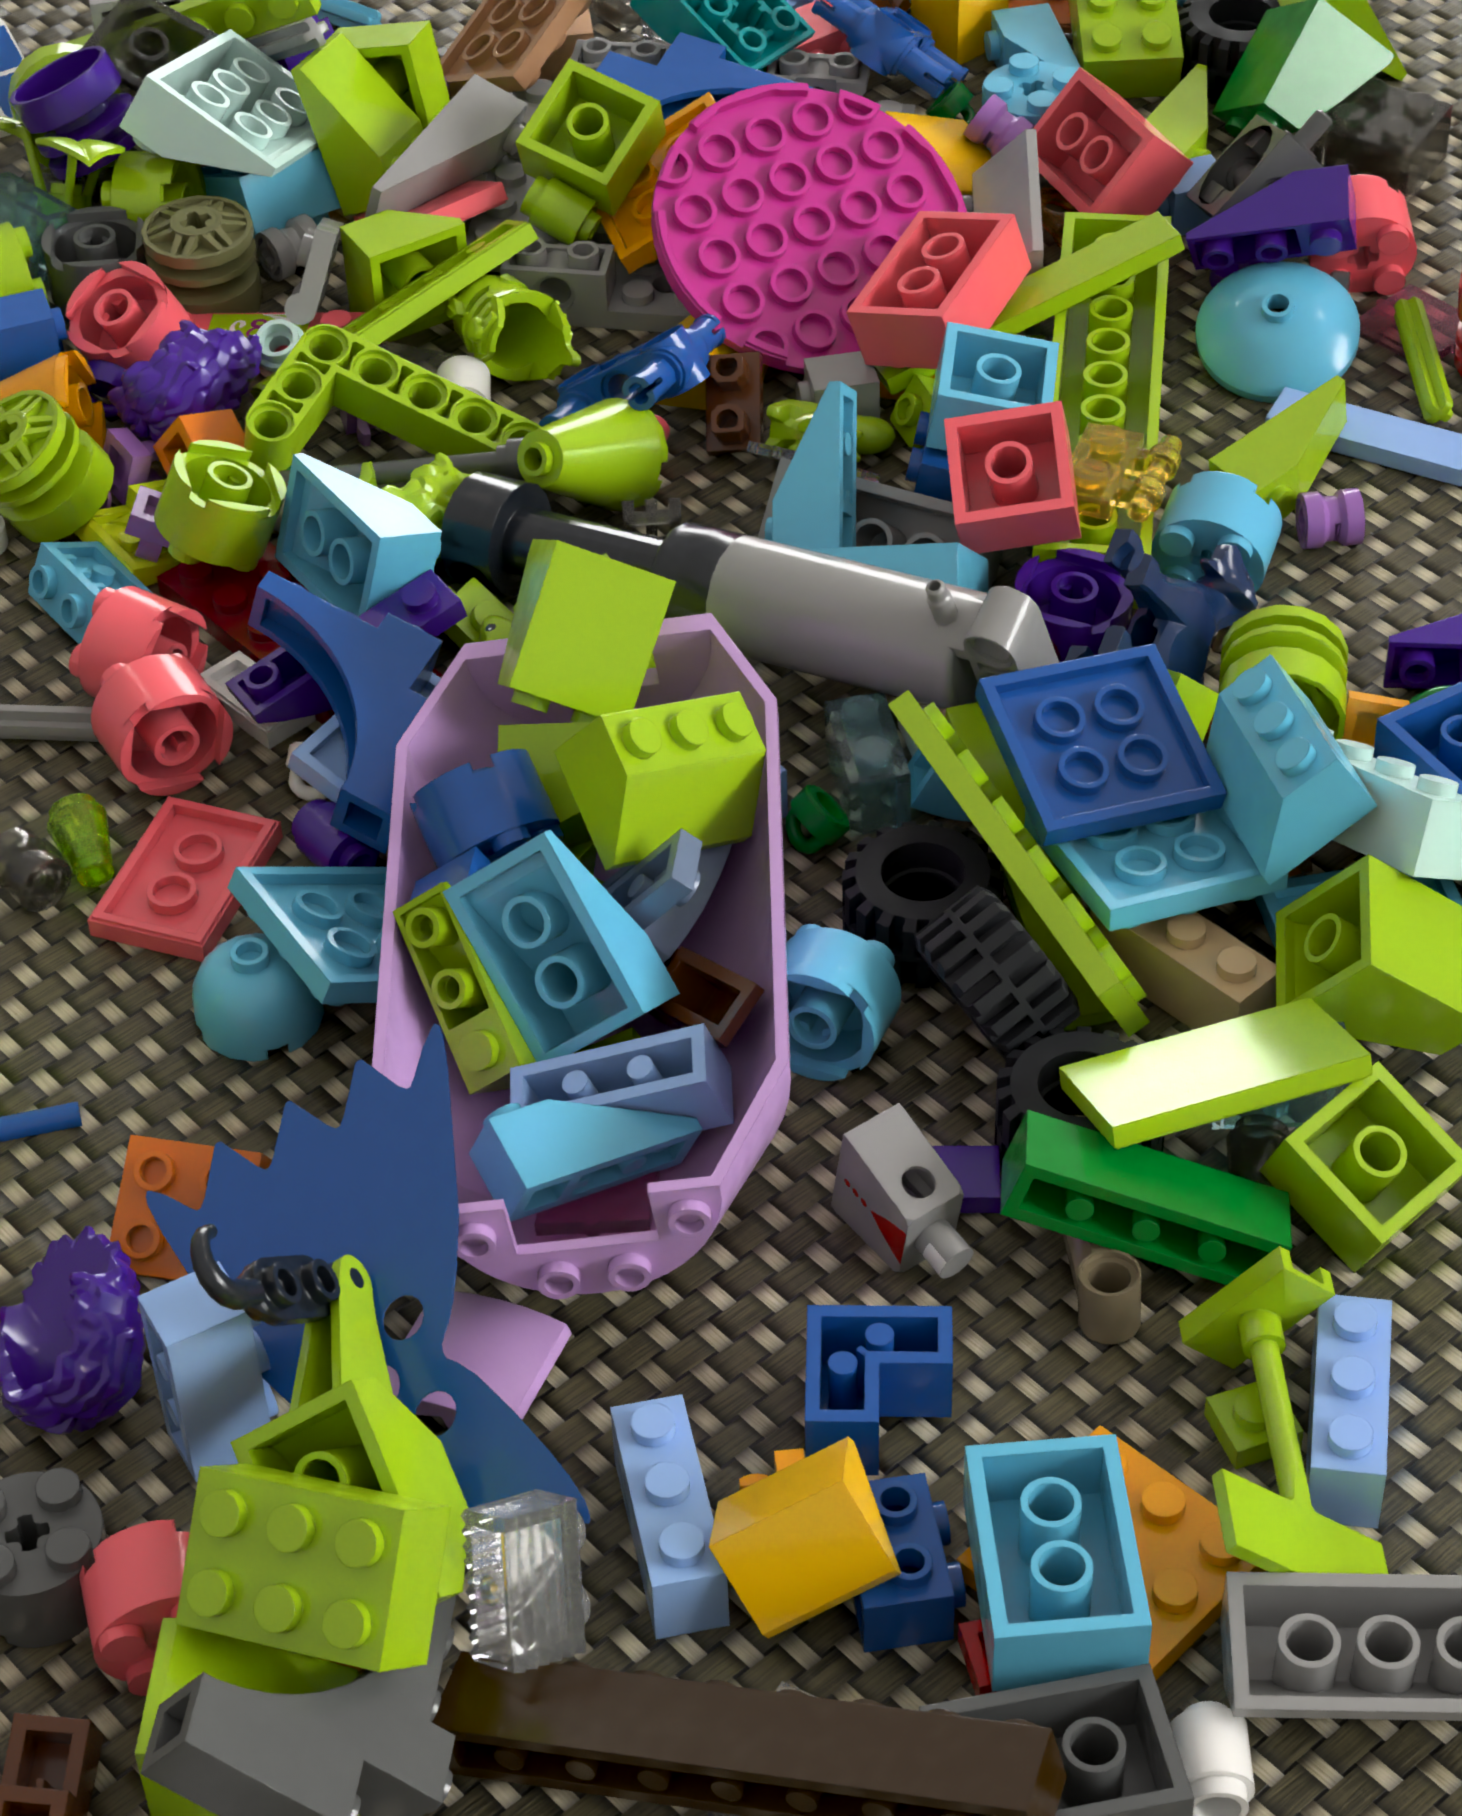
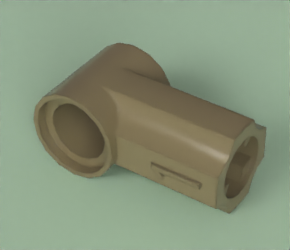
M1062 1234L1077 1294L1078 1325L1082 1333L1089 1339L1101 1344H1118L1128 1341L1136 1335L1141 1327L1142 1269L1138 1261L1128 1253Z

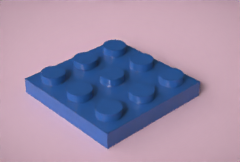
M1155 643L978 679L975 697L1043 847L1222 808L1227 792Z

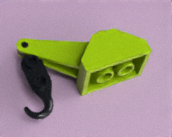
M207 1224L197 1228L191 1238L190 1256L197 1279L209 1297L222 1307L232 1310H244L256 1322L264 1321L271 1326L305 1323L289 1412L230 1442L238 1463H251L451 1506L436 1605L462 1593L470 1510L441 1440L393 1394L376 1321L372 1283L365 1267L357 1258L348 1254L329 1264L322 1259L314 1260L307 1255L262 1257L246 1265L242 1273L236 1279H232L220 1269L211 1251L210 1241L216 1237L218 1233L217 1227L213 1224Z

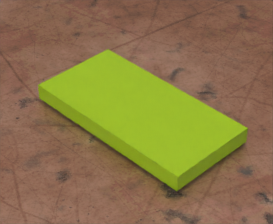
M1310 997L1059 1067L1062 1090L1116 1149L1362 1080L1373 1075L1371 1053Z

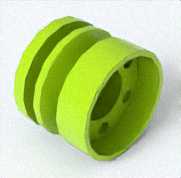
M25 390L3 398L0 401V514L22 536L34 543L54 542L73 534L92 519L104 504L113 485L114 466L109 455L87 432L77 427L74 418L69 413L63 411L61 405L51 395L41 390Z
M1268 606L1252 610L1235 621L1222 639L1218 693L1231 685L1242 672L1253 668L1271 654L1309 698L1326 726L1334 731L1333 737L1335 740L1342 739L1346 719L1348 646L1341 630L1325 615L1302 606Z

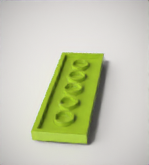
M909 690L890 702L888 706L1094 993L1128 1037L1150 1023L1137 1004L1147 996L1145 991L936 704L932 702L925 708H922Z

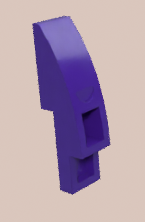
M430 569L358 616L361 620L378 628L389 612L409 624L419 626L426 633L436 637L467 617V613L461 599ZM279 647L225 683L229 692L258 724L288 721L332 710L328 699L318 683L282 647Z

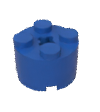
M509 749L490 754L489 756L494 767H483L473 770L470 762L437 777L415 793L413 796L415 803H410V808L437 869L475 846L492 863L547 830H551L560 841L564 839L563 832L559 826L560 821L527 750Z

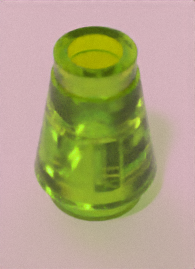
M84 793L70 794L56 801L49 810L47 832L73 873L77 876L78 882L85 887H95L108 882L114 875V867L112 865L106 809L103 805L97 803L94 797Z

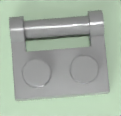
M323 217L316 229L308 227L307 233H304L296 265L305 267L303 279L295 286L284 305V312L290 322L296 325L308 324L314 319L318 308L322 305L341 236L340 226H343L344 223Z

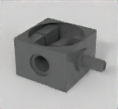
M1321 109L1316 110L1296 134L1293 135L1286 129L1283 131L1256 114L1189 190L1186 196L1206 215L1213 218L1293 171L1323 168L1315 160L1317 157L1310 149L1332 125V119Z

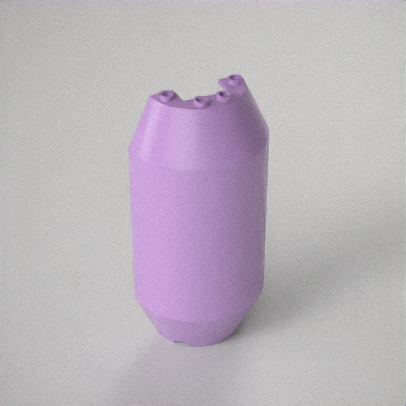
M712 613L666 618L663 620L653 650L656 668L647 669L634 709L740 691L766 748L752 836L743 842L732 844L722 873L706 906L686 938L678 947L679 949L683 946L755 982L765 990L728 1046L720 1048L731 1065L734 1124L701 1131L681 1164L510 1222L504 1199L494 1200L469 1155L483 1128L485 1118L496 1109L510 1104V1089L470 1095L443 1033L449 1073L459 1206L457 1256L496 1279L523 1288L540 1291L544 1296L553 1299H566L575 1294L604 1293L617 1290L638 1291L648 1286L652 1280L668 1274L692 1258L712 1235L775 1136L784 1118L789 1101L791 1067L777 698ZM508 638L464 644L396 745L372 1067L396 1085L405 1089L409 1088L412 1084L424 1043L432 1026L435 1023L440 1026L392 912L410 901L417 880L437 869L410 808V803H415L413 796L432 780L470 762L473 770L483 767H494L489 755L498 752V725L572 723L570 719L573 709L551 702L548 712L543 713L511 702L514 689L497 684ZM597 852L594 877L605 882L621 868L605 871ZM647 1012L589 1045L632 1027L641 1037L675 1029L658 1021Z

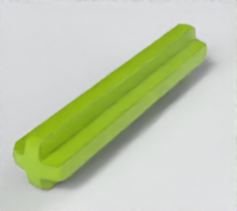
M1415 296L1408 300L1401 298L1394 305V319L1423 418L1431 424L1439 420L1447 422L1453 416V400L1423 301Z

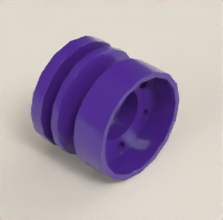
M100 45L89 46L54 60L22 82L11 95L10 103L25 128L31 134L47 132L43 137L72 138L75 141L83 139L102 140L123 146L125 151H129L136 145L133 141V136L119 127L134 98L127 92L113 94L120 86L122 77L106 50ZM38 146L40 153L45 158H50L48 166L54 176L59 180H65L68 154L52 147ZM121 154L105 156L91 167L77 159L76 178L108 165Z

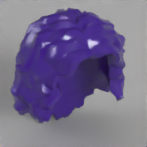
M182 319L179 322L180 330L169 332L159 344V349L153 353L149 361H136L122 373V387H116L109 391L107 394L108 400L118 410L117 414L122 422H124V426L128 427L140 441L151 440L157 442L180 415L225 409L237 410L242 402L241 396L248 392V387L260 373L262 346L259 336L257 334H249L248 337H245L240 330L232 332L221 328L208 331L198 328L191 321Z
M90 1225L85 1226L74 1240L67 1234H64L58 1241L53 1240L49 1244L41 1262H37L32 1269V1284L21 1291L23 1303L14 1306H1L0 1389L2 1391V1405L5 1409L10 1410L19 1420L25 1422V1424L56 1435L69 1434L73 1429L83 1432L95 1428L97 1423L114 1416L142 1386L141 1370L146 1344L142 1317L137 1311L139 1305L137 1296L140 1295V1283L136 1279V1272L130 1268L131 1259L122 1251L119 1241L110 1242L104 1234H95L94 1228Z

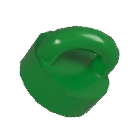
M956 82L930 105L925 114L927 116L957 119L956 116L961 113L963 120L969 125L975 116V112L969 104L973 94L962 82Z
M807 785L791 800L792 808L786 816L785 830L788 840L797 851L805 854L816 853L826 844L834 845L850 830L849 819L844 810L833 797L820 787ZM801 823L813 835L811 838L808 839L803 835Z

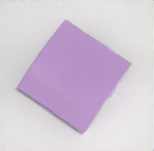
M454 1291L450 1321L442 1347L446 1358L460 1363L478 1375L523 1420L572 1333L566 1323L524 1306L487 1296ZM423 1310L405 1339L410 1338L418 1331L423 1321ZM388 1366L392 1391L397 1397L400 1387L399 1376L395 1369ZM436 1391L422 1399L415 1415L441 1416L449 1429L455 1419L456 1405L449 1394Z

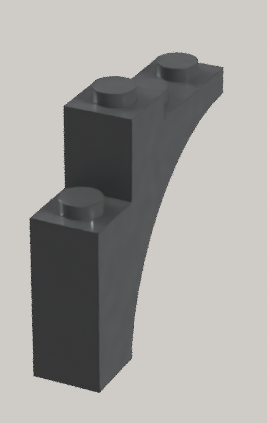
M457 1595L436 1605L427 1665L384 1672L362 1669L358 1676L347 1685L323 1692L305 1694H277L246 1689L218 1680L205 1672L201 1673L159 1705L140 1774L218 1816H358V1813L363 1816H423L426 1813H433L446 1799L453 1780L449 1765L455 1735L432 1723V1720L441 1702V1693L437 1690L442 1663L454 1640V1629L450 1625Z

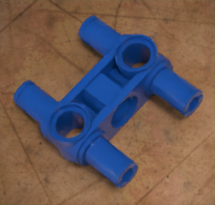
M816 0L812 7V13L819 15L847 35L846 42L849 43L850 52L858 60L884 76L902 74L930 94L933 99H936L943 90L945 91L952 84L956 83L951 77L958 81H964L969 72V69L962 67L934 47L935 41L932 39L933 36L930 35L932 31L927 26L898 7L879 8L869 0H826L832 7L823 0Z
M702 314L688 328H684L682 324L677 325L625 353L617 354L608 361L594 364L581 370L556 387L560 395L557 400V408L540 420L539 425L541 427L608 398L627 399L632 408L645 411L659 401L676 397L690 390L710 375L706 367L709 361V353L724 342L726 338L724 327L712 333V330L721 322L712 314Z

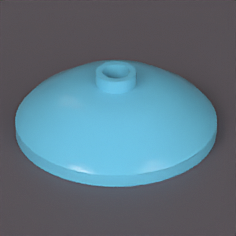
M1263 262L1247 266L1230 274L1209 292L1197 315L1195 330L1196 347L1203 366L1222 387L1249 400L1275 403L1285 387L1310 393L1336 375L1342 377L1352 364L1358 350L1360 319L1357 307L1348 291L1327 273L1315 267L1297 262ZM1284 309L1282 312H1273L1271 310Z

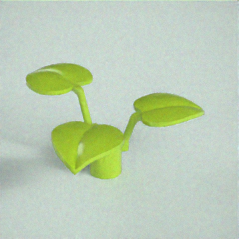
M0 116V130L21 138L24 143L37 190V205H44L43 232L51 223H54V229L68 223L66 214L78 209L91 207L92 194L100 172L103 169L115 166L116 160L108 165L89 173L82 193V185L75 184L77 159L91 167L105 156L125 154V147L102 140L83 139L75 141L72 138L66 137L36 138V146L52 147L68 154L65 183L51 182L50 192H47L31 133L25 128L22 121Z

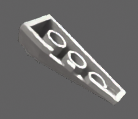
M474 74L374 184L365 217L384 210L408 212L493 169L506 153L514 155L518 151L515 141L525 127L522 123L528 103Z

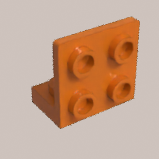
M130 1135L110 1242L119 1241L122 1251L131 1259L130 1268L136 1272V1276L174 1281L188 1274L153 1217L147 1204L146 1193L147 1191H154L167 1195L196 1211L200 1209L205 1198L214 1146ZM233 1149L260 1168L267 1169L271 1164L272 1159L263 1153Z

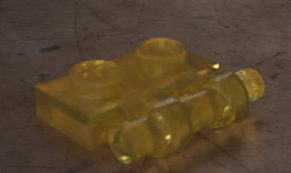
M1089 422L1072 453L1078 513L1109 520L1115 507L1127 509V515L1133 521H1146L1152 512L1160 508L1167 493L1165 483L1176 476L1181 465L1180 452L1183 447L1181 440L1174 435H1165L1161 438L1159 444L1153 445L1149 450L1143 448V433L1124 430L1114 425H1100ZM1131 476L1137 477L1135 480H1130Z

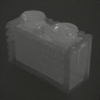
M535 1489L465 1509L460 1516L466 1524L462 1529V1533L467 1539L463 1545L467 1557L463 1562L469 1570L464 1577L470 1585L466 1590V1594L471 1600L467 1605V1609L471 1614L468 1624L472 1629V1633L468 1638L474 1646L469 1652L474 1661L511 1673H525L526 1669H538V1665H550V1662L562 1661V1658L586 1653L585 1624L590 1618L591 1606L588 1594L582 1586L580 1549L585 1543L586 1528L583 1518L577 1510V1498Z

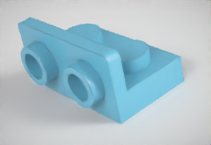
M99 541L41 542L35 566L31 569L28 587L29 595L78 644L82 642L87 626L93 617V602L102 589L111 587L118 590L125 586H136L146 591H151Z

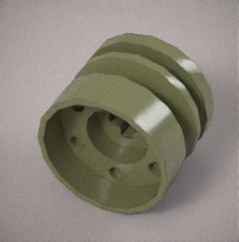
M196 195L175 199L155 209L145 219L141 229V236L145 248L147 266L158 275L187 312L191 314L256 313L260 309L263 299L261 277L255 259L257 249L253 238V221L246 208L236 201L220 196Z

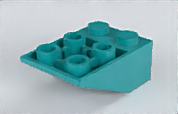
M631 0L629 4L662 40L672 44L678 34L682 32L727 46L726 60L756 70H761L813 37L815 30L786 0Z

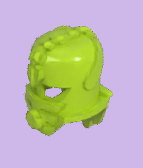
M508 273L501 276L485 274L462 289L460 293H456L444 301V312L453 320L454 330L465 343L467 351L474 353V357L481 360L488 367L490 374L498 378L510 381L554 380L557 375H560L564 366L579 367L581 364L580 355L571 346L573 333L567 321V314L563 313L560 308V301L542 292L528 289L524 283Z

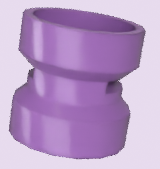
M993 94L974 116L963 135L974 144L983 143L990 149L991 157H993L1025 129H1032L1035 125L1023 116L1015 117L1008 112L1007 103L996 94Z
M1358 488L1339 489L1333 496H1323L1318 491L1298 493L1295 505L1297 536L1302 549L1322 548L1329 541H1337L1342 546L1362 544L1365 535V511L1363 499Z

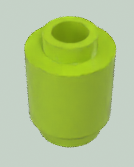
M539 175L529 188L520 207V212L529 217L531 225L566 245L582 240L591 241L602 221V216L596 213L598 201L556 177L549 180Z

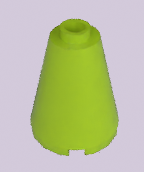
M624 398L604 399L529 432L522 439L518 448V468L525 481L538 484L543 490L610 511H629L645 505L659 491L663 480H658L661 463L668 461V446L663 427L650 409L645 411L635 410L629 405V400Z

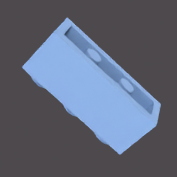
M704 1023L510 1068V1103H519L521 1107L551 1099L697 1118L703 1130L734 1124L731 1065Z
M217 1261L220 1269L227 1275L221 1263ZM192 1272L137 1296L167 1433L197 1483L200 1466L238 1464L230 1442L270 1422V1417L277 1415L279 1410L271 1387L262 1378L261 1374L270 1369L266 1350L258 1334L253 1330V1327L262 1322L254 1321L244 1310H232L220 1306L208 1296L200 1285L195 1272Z
M1334 1295L1317 1308L1311 1359L1306 1478L1313 1509L1318 1514L1342 1525L1378 1529L1387 1476L1392 1300Z
M683 1394L610 1407L614 1460L655 1639L730 1626L727 1576L708 1547L714 1518Z

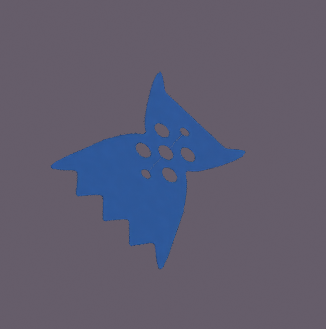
M435 1023L428 1034L412 1084L407 1089L396 1085L362 1059L355 1063L346 1108L339 1127L333 1128L328 1126L292 1101H287L284 1106L274 1155L269 1168H260L224 1143L217 1142L214 1146L205 1198L201 1208L197 1211L167 1195L147 1191L146 1200L148 1207L162 1234L188 1274L194 1272L190 1256L191 1238L197 1228L207 1224L215 1225L218 1230L216 1237L210 1241L214 1259L216 1262L219 1261L228 1277L236 1279L246 1265L262 1257L307 1255L314 1260L322 1259L329 1264L348 1254L354 1256L362 1263L372 1283L376 1321L386 1364L395 1369L399 1376L400 1387L397 1398L414 1415L422 1399L436 1391L446 1392L455 1402L456 1415L454 1422L445 1433L437 1437L443 1444L470 1510L468 1535L529 1501L538 1502L579 1523H590L589 1510L583 1496L548 1448L478 1375L460 1363L446 1358L443 1353L442 1343L450 1321L457 1273L459 1206L448 1064L444 1037L438 1024ZM405 1295L414 1296L423 1306L424 1316L422 1324L418 1331L410 1338L394 1340L388 1336L384 1329L383 1320L385 1312L389 1305L397 1298ZM262 1321L261 1324L253 1327V1330H255L262 1341L270 1362V1369L261 1373L262 1378L291 1403L305 1323L271 1326Z

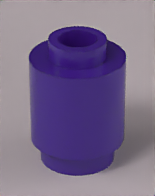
M316 799L305 804L297 812L291 827L296 847L316 867H375L380 851L330 825L336 805L335 802Z

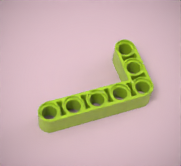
M318 324L310 327L302 335L248 410L245 419L244 448L253 452L250 461L264 471L267 463H270L278 471L287 470L292 464L293 454H299L333 406L433 455L439 452L447 456L496 451L497 445L506 444L508 438L525 437L529 432L541 426L338 326Z

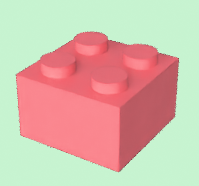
M1062 400L944 419L954 522L962 545L980 554L1081 538L1070 437Z

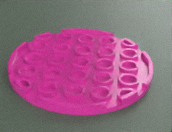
M808 83L761 85L729 95L707 107L691 120L686 130L670 147L662 163L653 193L651 227L654 246L660 266L677 298L695 319L702 314L716 316L721 323L712 330V333L724 327L726 338L723 343L739 353L759 351L763 356V364L780 370L804 374L805 358L860 351L846 312L918 212H967L961 191L951 171L933 146L910 124H907L905 127L896 119L879 110L880 104L863 96L842 89L839 90V93L808 88Z

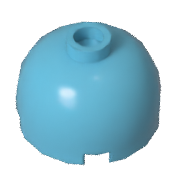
M264 933L239 935L218 944L204 958L193 982L192 1000L196 1025L202 1031L203 1040L210 1049L230 1059L253 1062L268 1060L267 1050L278 1049L287 1044L290 1053L302 1047L318 1031L324 1015L323 1004L310 993L307 985L290 964L279 955L277 948Z

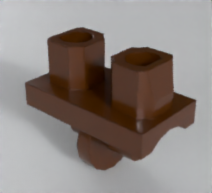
M759 351L709 355L706 367L710 375L705 379L707 454L709 456H720L735 452L763 453V356Z

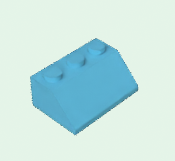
M1271 654L1253 668L1242 672L1231 685L1219 693L1206 751L1227 792L1222 808L1261 875L1271 886L1378 805L1312 702Z

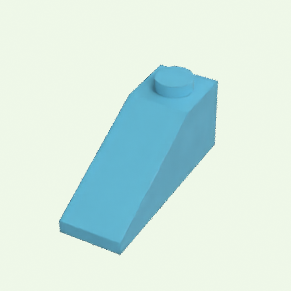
M1049 3L992 10L991 31H985L984 48L988 61L994 60L997 68L1009 64V58L1017 53H1032L1039 58V61L1050 62L1063 67L1070 66L1077 69L1081 67Z
M829 381L772 500V517H768L765 523V539L804 549L856 547L857 392L841 381Z
M551 1099L521 1107L519 1103H510L496 1109L485 1118L483 1128L469 1155L494 1200L504 1199L510 1222L681 1164L703 1128L697 1118Z

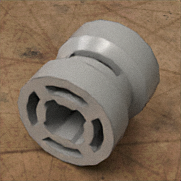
M300 214L289 219L286 222L285 228L277 229L270 227L255 235L258 259L267 275L274 281L280 282L293 276L296 268L300 267L296 265L303 235L307 233L308 227L313 229L317 227L314 220L307 214Z

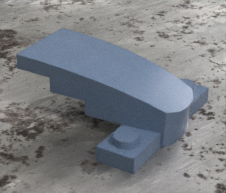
M681 828L636 865L622 867L601 884L647 933L663 963L671 957L701 915L722 873L732 844L701 850L702 841Z

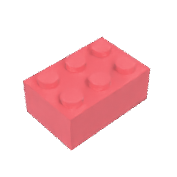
M1081 67L1078 68L1032 128L1037 130L1039 173L1079 212L1151 215L1156 212L1193 165V162L1124 98Z
M919 211L846 312L865 364L890 366L893 368L936 369L947 322L990 329L1032 268L1015 215L1005 213Z

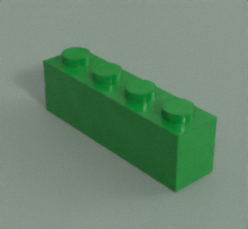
M1027 1110L1002 1160L1001 1215L1109 1249L1119 1250L1129 1255L1224 1285H1228L1278 1246L1288 1251L1292 1249L1289 1192L1138 1144L1116 1149L1100 1132L1041 1113Z

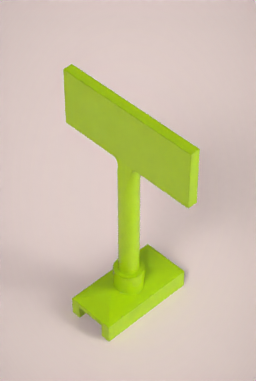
M1280 1246L1178 1321L1182 1344L1233 1369L1245 1360L1250 1359L1252 1360L1279 1495L1223 1468L1212 1475L1225 1550L1227 1553L1268 1572L1389 1574L1382 1543L1318 1514L1311 1504L1281 1354L1286 1348L1284 1332L1335 1295L1329 1271L1319 1267L1307 1276L1293 1268L1290 1251Z

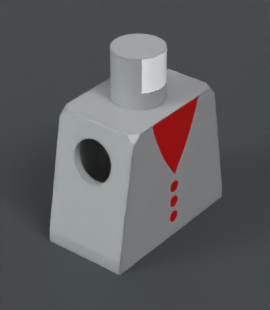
M900 1103L844 1133L831 1207L893 1271L905 1272L924 1260L932 1266L941 1278H949L962 1270L971 1260L974 1252L956 1231L964 1196L961 1185Z

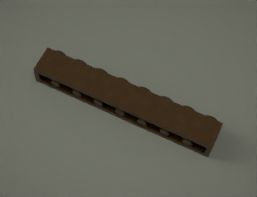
M461 1651L441 1695L439 1709L432 1720V1723L455 1735L449 1770H451L452 1774L738 1816H1055L1067 1778L1052 1728L1041 1727L1023 1719H1009L1004 1722L965 1717L946 1709H932L926 1712L888 1707L869 1699H857L850 1702L812 1697L793 1689L773 1692L737 1687L722 1680H708L704 1683L666 1678L647 1670L628 1673L597 1669L577 1661H567L559 1664L528 1660L508 1652H497L490 1655Z

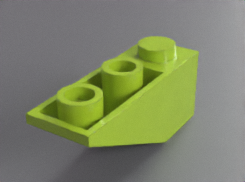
M441 882L392 912L469 1094L510 1089V1068L534 1063L536 1060L443 894V891L451 887L448 882Z

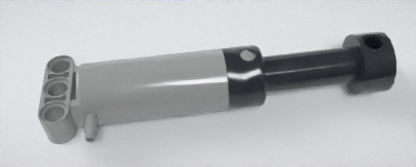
M477 471L464 478L452 494L443 517L440 557L446 574L455 583L465 585L475 577L490 592L516 596L519 594L532 540H559L599 555L607 553L609 558L676 581L664 619L712 613L745 658L896 697L909 690L917 702L927 705L934 702L937 707L942 709L978 702L975 697L978 679L1059 663L1041 611L1036 602L1021 591L1006 586H995L988 593L945 583L939 579L924 578L694 522L681 523L672 529L665 539L552 512L547 494L538 484Z

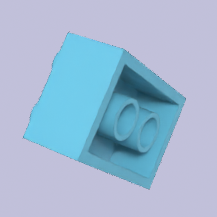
M1116 1434L965 1446L963 1503L992 1692L1148 1664L1152 1622Z

